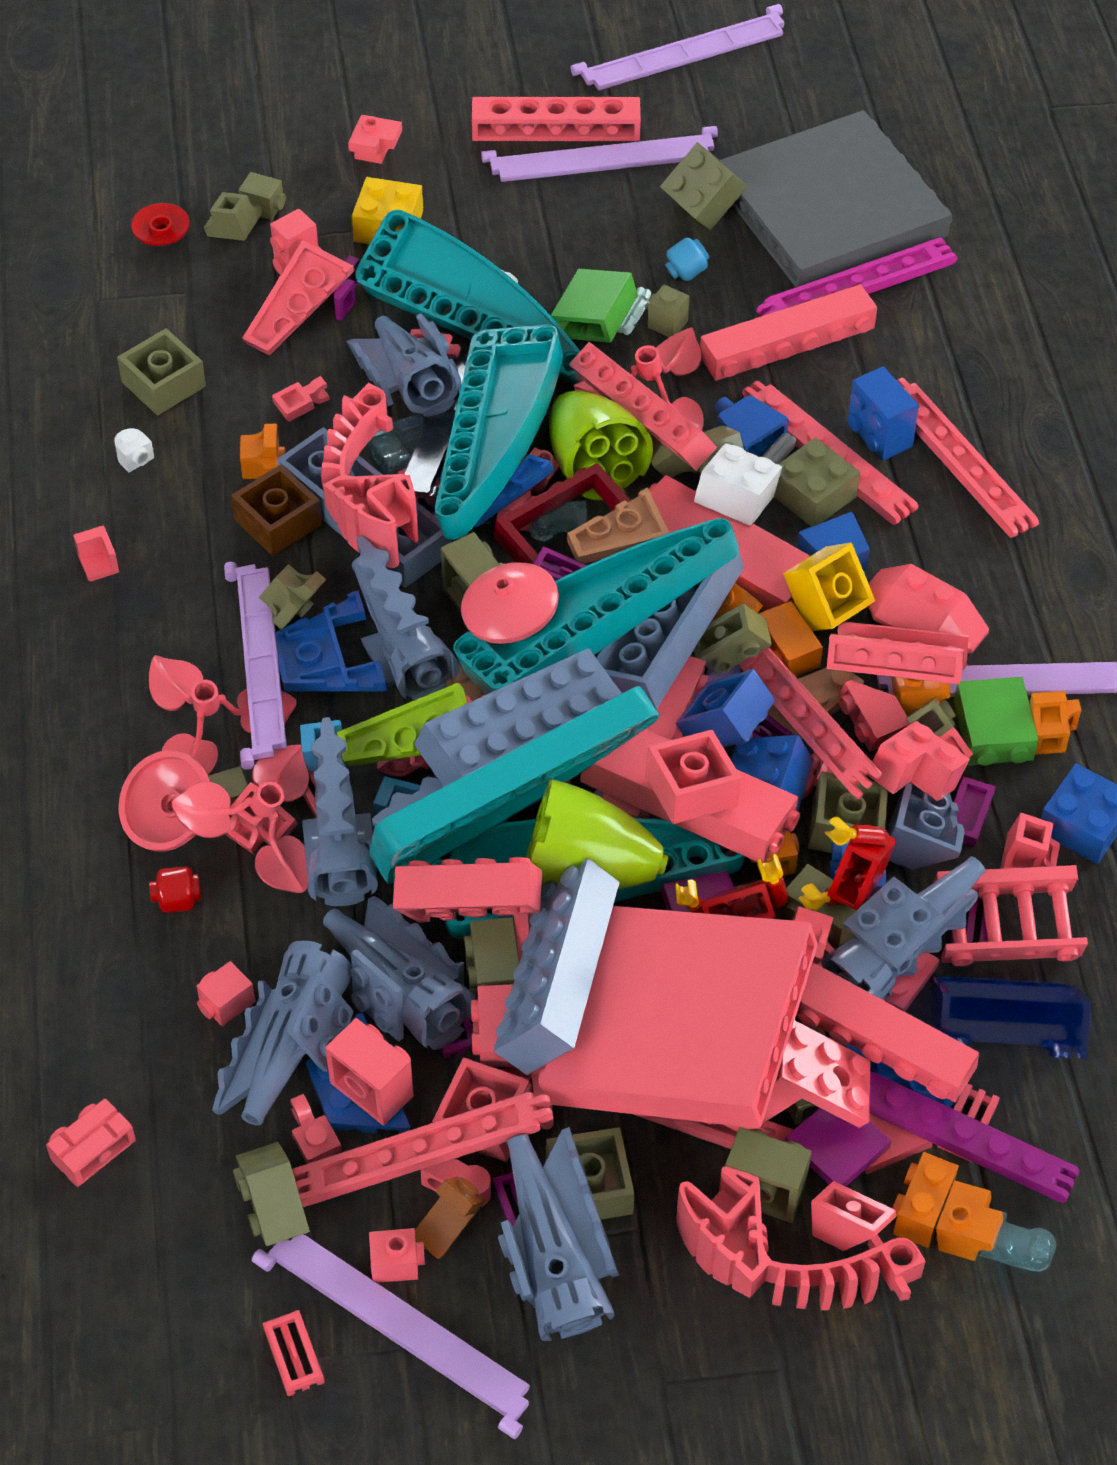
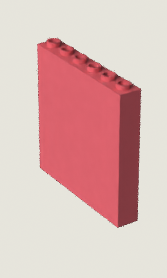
M613 906L575 1047L547 1063L546 1067H543L539 1074L540 1088L545 1095L550 1097L551 1105L761 1129L818 946L811 923Z

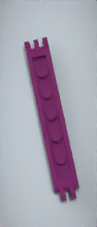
M870 1071L869 1114L1061 1203L1067 1201L1069 1197L1068 1191L1072 1190L1075 1183L1073 1179H1076L1080 1172L1079 1168Z

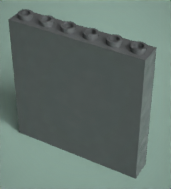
M864 110L720 160L748 185L732 206L795 287L936 238L949 236L950 223L952 222V214L949 208L941 203L934 190L925 184L920 174L910 166L905 156L899 153L890 138L884 135L878 128L875 120L871 119Z

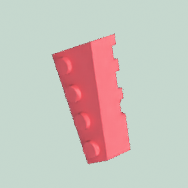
M523 857L509 858V863H497L496 860L488 858L476 859L475 864H463L462 861L453 859L442 860L441 865H430L426 861H409L408 866H395L393 909L419 923L430 922V917L440 918L443 921L456 920V913L472 918H482L487 916V910H492L493 914L500 916L539 913L541 909L542 870L532 864L530 859Z

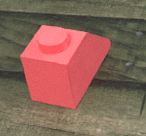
M835 1181L829 1184L811 1201L812 1236L842 1251L874 1238L896 1217V1210Z

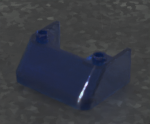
M948 976L934 978V1028L964 1045H969L971 1041L1040 1045L1044 1049L1050 1050L1049 1055L1053 1057L1070 1058L1073 1052L1079 1059L1087 1060L1091 1001L1077 986L1064 983Z

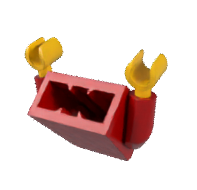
M833 817L829 822L835 829L830 832L825 831L824 833L838 846L845 845L849 840L850 842L846 847L831 887L826 888L825 892L820 893L813 883L807 884L801 889L804 896H800L798 899L806 909L817 911L824 903L828 906L844 904L857 911L867 901L880 881L897 841L889 836L888 832L882 827L852 825L850 828L839 817Z
M774 854V860L768 863H762L761 859H758L757 864L761 873V880L718 892L705 900L697 896V886L694 880H688L687 887L679 886L676 883L677 904L687 906V909L692 913L766 919L776 918L774 908L782 907L788 901V892L782 877L783 871L779 858Z

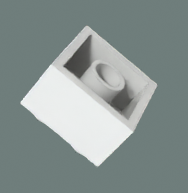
M725 443L702 470L694 502L751 526L773 499L782 466L773 463L768 458L758 457L746 452L739 446Z

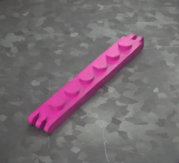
M936 238L770 296L765 300L764 304L757 308V313L760 316H764L859 284L870 294L950 266L957 261L958 257L946 245L943 238Z

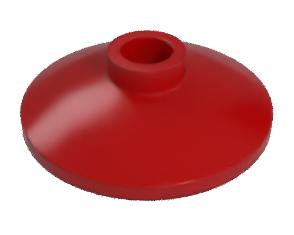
M156 203L146 206L138 211L132 220L134 236L141 242L153 246H164L179 241L187 234L190 227L188 214L179 206L169 203Z

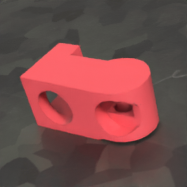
M452 1159L421 1169L422 1185L435 1192L444 1180L458 1176L468 1180L477 1188V1193L486 1200L482 1206L486 1205L490 1200V1175L481 1166H468L457 1159Z

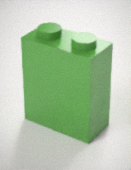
M578 269L552 312L551 317L570 339L611 343L638 297L632 273Z
M1023 677L961 681L960 684H957L953 702L963 741L973 753L969 757L968 765L980 764L987 766L993 763H1023L1034 760L1038 737Z

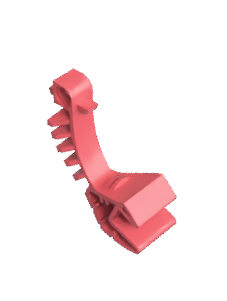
M368 383L353 399L344 395L342 399V415L335 414L333 418V430L328 429L327 446H324L321 483L324 491L325 506L334 522H337V526L344 539H348V544L359 553L357 537L363 535L371 542L374 548L388 552L389 560L386 567L396 568L399 565L396 528L401 527L413 542L419 541L416 499L410 475L349 476L354 461L380 429L385 432L393 429L392 418L387 415L386 394L382 389Z
M727 1166L723 1167L721 1170L719 1193L712 1200L688 1181L681 1183L679 1187L676 1224L686 1248L692 1257L696 1256V1262L708 1275L713 1274L714 1279L725 1285L732 1284V1289L748 1298L766 1281L775 1284L772 1305L781 1306L784 1286L797 1287L796 1308L806 1309L810 1286H819L821 1310H829L833 1298L834 1283L839 1282L841 1302L844 1309L853 1306L857 1293L858 1277L865 1304L874 1298L878 1288L879 1273L882 1274L890 1290L895 1291L900 1301L909 1300L911 1290L907 1284L922 1277L926 1261L912 1241L907 1238H896L883 1243L878 1234L868 1241L870 1250L843 1260L813 1265L784 1264L772 1261L767 1255V1228L762 1224L759 1177ZM902 1258L908 1265H897L891 1259Z

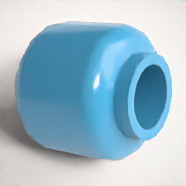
M686 237L667 251L666 255L669 262L665 266L674 279L679 276L682 280L688 282L706 270L708 266L707 259L710 257L698 239L693 241L691 238Z

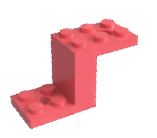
M794 1020L763 1123L800 1099H804L858 1128L869 1122L870 1060ZM725 1125V1126H727V1127H729V1128H731V1129H733V1130H735V1131H737V1132H738V1130H739V1127H741V1126ZM741 1127L747 1130L755 1129L750 1127Z

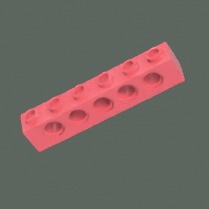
M640 97L472 98L473 141H640Z
M588 342L569 364L589 386L602 396L628 410L643 424L649 434L697 471L716 450L715 444L699 427L592 343Z

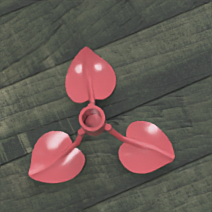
M690 327L666 339L656 348L650 345L640 347L635 353L636 365L631 366V375L636 378L638 374L645 381L655 380L662 399L702 430L704 418L700 406L694 400L687 397H681L671 404L660 376L661 372L667 374L669 371L678 376L686 375L693 372L700 365L702 360L700 346L696 340L693 328ZM585 381L574 384L575 391L592 392L601 395Z
M157 655L153 657L149 669V688L155 703L163 709L175 711L187 702L193 704L194 710L197 712L196 737L194 738L185 733L177 734L167 740L162 751H179L193 757L209 775L216 767L218 750L213 742L201 740L204 717L216 713L220 704H222L235 716H241L242 728L251 734L247 689L238 695L237 704L239 709H237L226 700L225 695L218 694L215 683L210 680H203L201 671L195 665L186 661L167 659ZM281 691L285 724L295 709L297 701L291 695Z
M289 745L286 748L274 750V757L259 759L252 772L253 782L258 786V789L252 798H246L243 803L234 808H229L231 801L227 791L213 782L197 783L172 801V809L180 823L192 833L205 838H215L226 834L231 827L229 815H235L247 807H251L252 811L260 817H268L270 819L268 837L270 845L262 847L256 855L255 868L258 876L264 883L275 889L295 893L306 891L308 878L305 846L293 836H284L278 842L275 839L276 820L278 818L277 809L282 802H291L302 797L309 784V773L303 758L302 745Z

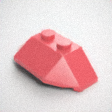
M913 564L881 569L868 583L875 602L868 606L873 620L883 626L970 636L968 653L970 654L973 653L989 633L988 626L964 592Z

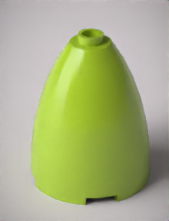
M571 391L563 393L555 399L549 414V437L555 459L566 479L573 477L581 468L587 469L598 463L625 493L623 488L629 486L639 475H645L653 456L652 438L643 424L628 410L618 403L592 392ZM593 488L582 494L583 497L588 499L602 500Z
M549 780L539 806L531 842L528 844L525 858L530 859L532 864L542 870V885L550 880L556 884L569 866L573 865L577 868L587 858L618 880V889L638 886L654 881L657 875L663 876L668 855L663 854V846L635 818L602 797L580 787L559 780Z

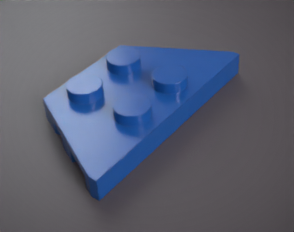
M363 1012L357 1014L350 1021L351 1023L355 1018H357L366 1026L368 1025L363 1015ZM311 1058L305 1063L307 1073L323 1113L326 1115L333 1130L349 1131L357 1129L361 1132L377 1133V1129L398 1130L399 1134L410 1131V1125L403 1108L383 1126L330 1084L329 1072H323Z

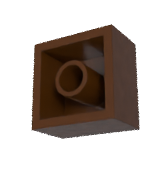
M282 464L231 495L234 520L272 556L323 525L320 500Z

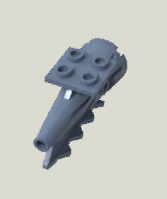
M422 313L416 315L424 338H415L394 323L389 317L381 316L375 321V329L380 339H350L346 341L360 368H364L369 380L373 381L374 385L382 389L386 394L388 406L394 404L390 394L397 390L400 391L403 402L410 411L421 413L426 417L444 413L455 403L454 398L457 395V391L460 392L462 383L453 359H448L446 352L450 350L449 344L444 334H439L433 321L428 322Z
M363 535L357 537L358 549L361 555L352 562V568L356 574L370 615L378 630L375 634L361 638V643L372 662L380 661L387 687L396 684L399 693L404 698L411 696L414 701L446 688L445 683L451 676L454 680L458 676L460 666L457 658L443 641L433 634L431 628L425 625L429 623L428 618L417 615L414 612L415 596L400 592L399 586L402 582V575L399 572L387 570L385 567L389 560L388 552L374 548L371 542Z
M327 717L322 719L320 727L321 736L311 745L312 753L318 757L317 770L314 772L317 818L302 820L308 878L307 886L309 887L308 893L314 900H316L317 895L325 899L326 905L348 906L363 901L365 893L372 889L373 894L378 887L376 865L369 855L368 848L365 847V842L371 840L373 836L371 814H355L349 769L346 768L342 759V754L347 750L346 741L335 735L331 719Z
M971 856L964 863L918 894L893 877L843 923L844 927L857 938L849 939L828 953L821 960L822 967L882 1000L887 995L891 997L892 988L895 986V979L898 976L914 975L917 972V958L922 953L939 952L942 949L941 936L947 930H959L966 927V912L972 908L978 898V893L971 888L985 873L984 866L979 860Z
M375 896L368 899L364 926L344 915L338 909H332L325 915L323 919L324 926L330 930L351 957L352 1001L359 1011L366 1012L375 1020L380 1030L388 1032L399 1042L404 1038L405 1024L421 1045L425 1048L430 1046L433 1050L444 1048L462 1034L465 1029L460 1025L466 1016L472 1019L471 1000H476V997L470 990L464 987V963L453 962L440 942L432 944L424 935L419 924H409L404 920L400 912L393 909V904L387 905Z
M295 941L289 945L288 950L284 954L276 989H271L265 981H258L259 1000L256 1006L246 1008L245 1010L246 1029L243 1036L233 1038L231 1042L232 1061L229 1066L220 1068L217 1073L219 1090L212 1109L215 1114H223L247 1097L241 1117L249 1124L261 1125L305 1054L323 1072H329L325 1047L349 1025L354 1012L341 997L350 983V971L352 969V965L342 954L335 950H332L331 955L320 951L322 944L316 942Z
M569 1127L561 1131L544 1166H542L528 1134L510 1138L507 1141L510 1152L519 1216L514 1226L508 1220L501 1222L504 1234L499 1235L498 1239L504 1257L509 1258L511 1265L514 1264L515 1271L510 1272L514 1290L517 1295L520 1294L523 1301L527 1300L535 1308L538 1332L542 1341H552L550 1333L559 1332L561 1339L592 1330L602 1325L601 1316L606 1314L610 1320L615 1316L612 1305L599 1279L609 1275L612 1278L619 1276V1272L615 1265L572 1132Z

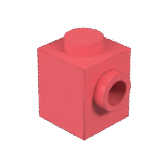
M231 961L216 972H210L205 975L201 982L196 985L199 996L197 1005L200 1011L208 1019L213 1017L221 1026H224L256 1002L252 982Z
M415 1228L369 1232L373 1281L382 1283L418 1280V1265H425L424 1243L416 1242Z

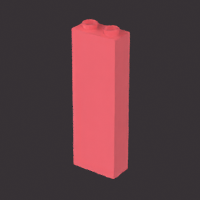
M667 475L657 484L651 485L649 491L669 533L713 519L724 518L729 520L745 566L735 583L758 599L763 605L761 608L763 611L792 601L797 608L783 573L804 561L810 555L755 524L747 525L695 503L696 491Z
M645 729L581 773L580 782L671 822L645 776L648 746L670 741L669 739ZM737 770L741 777L737 807L675 824L754 861L761 859L762 863H765L771 853H778L787 830L792 832L800 817V813L796 811L798 796Z

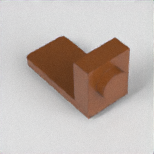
M457 1176L444 1180L436 1190V1193L441 1197L415 1229L416 1241L423 1242L424 1248L437 1259L442 1258L486 1200L477 1193V1188L471 1182L462 1177L459 1178Z

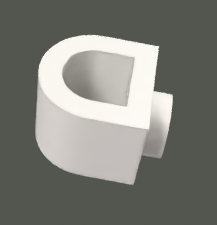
M129 428L120 431L116 435L114 442L119 463L128 472L154 459L152 442L140 430Z

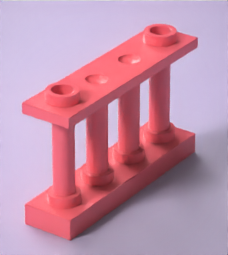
M842 622L838 625V634H831L829 637L827 669L960 684L962 669H966L970 636Z
M1076 865L985 869V873L971 889L975 890L979 898L983 899L988 942L967 943L966 928L951 930L953 944L945 945L941 955L942 963H952L954 966H967L974 961L1057 958L1059 961H1072L1082 956L1088 945L1087 937L1072 938L1066 894L1073 890L1078 880ZM950 871L937 872L933 883ZM1048 892L1052 896L1058 939L1037 940L1031 897L1034 893ZM1013 894L1017 897L1023 940L1002 941L997 897L999 895Z

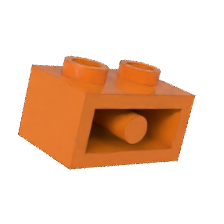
M923 1152L919 1164L911 1163L904 1184L909 1185L906 1195L899 1193L893 1206L897 1217L894 1235L907 1238L914 1243L929 1248L956 1179L959 1165Z

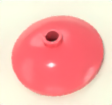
M507 563L484 572L473 581L463 596L461 615L467 629L475 637L490 643H513L534 635L548 624L557 610L559 593L553 577L543 568L529 563Z
M167 750L146 757L132 769L120 793L119 817L125 833L134 843L151 851L163 852L184 845L196 835L185 828L177 819L172 809V801L189 787L201 782H210L206 771L197 760L185 753Z

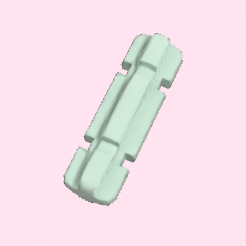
M643 287L637 289L638 297L620 326L619 333L629 335L635 327L634 325L637 324L646 309L645 307L651 295L649 289H644Z

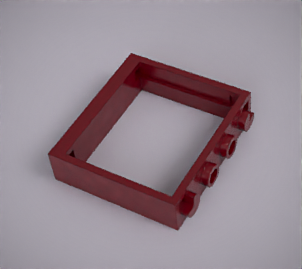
M596 463L587 469L581 468L573 477L564 482L554 483L548 491L539 496L529 497L521 506L514 510L504 511L496 519L493 538L515 563L534 564L538 554L517 530L592 488L612 511L615 510L617 504L624 500L628 503L631 500L603 468Z

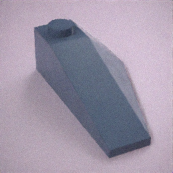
M911 782L901 788L887 831L889 836L897 841L889 859L892 863L914 870L958 858L965 832L963 825L958 824L956 817L959 811L957 803L952 802L950 793L937 802Z

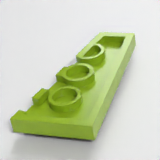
M459 683L453 684L337 732L338 737L346 741L347 750L342 754L343 762L348 766L421 755L414 744L424 724L467 704L464 688Z

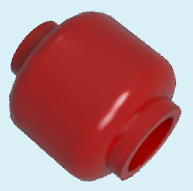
M186 866L160 869L157 872L156 881L150 882L151 902H158L160 910L164 913L192 910L196 905V901H201L199 874H193L192 869Z

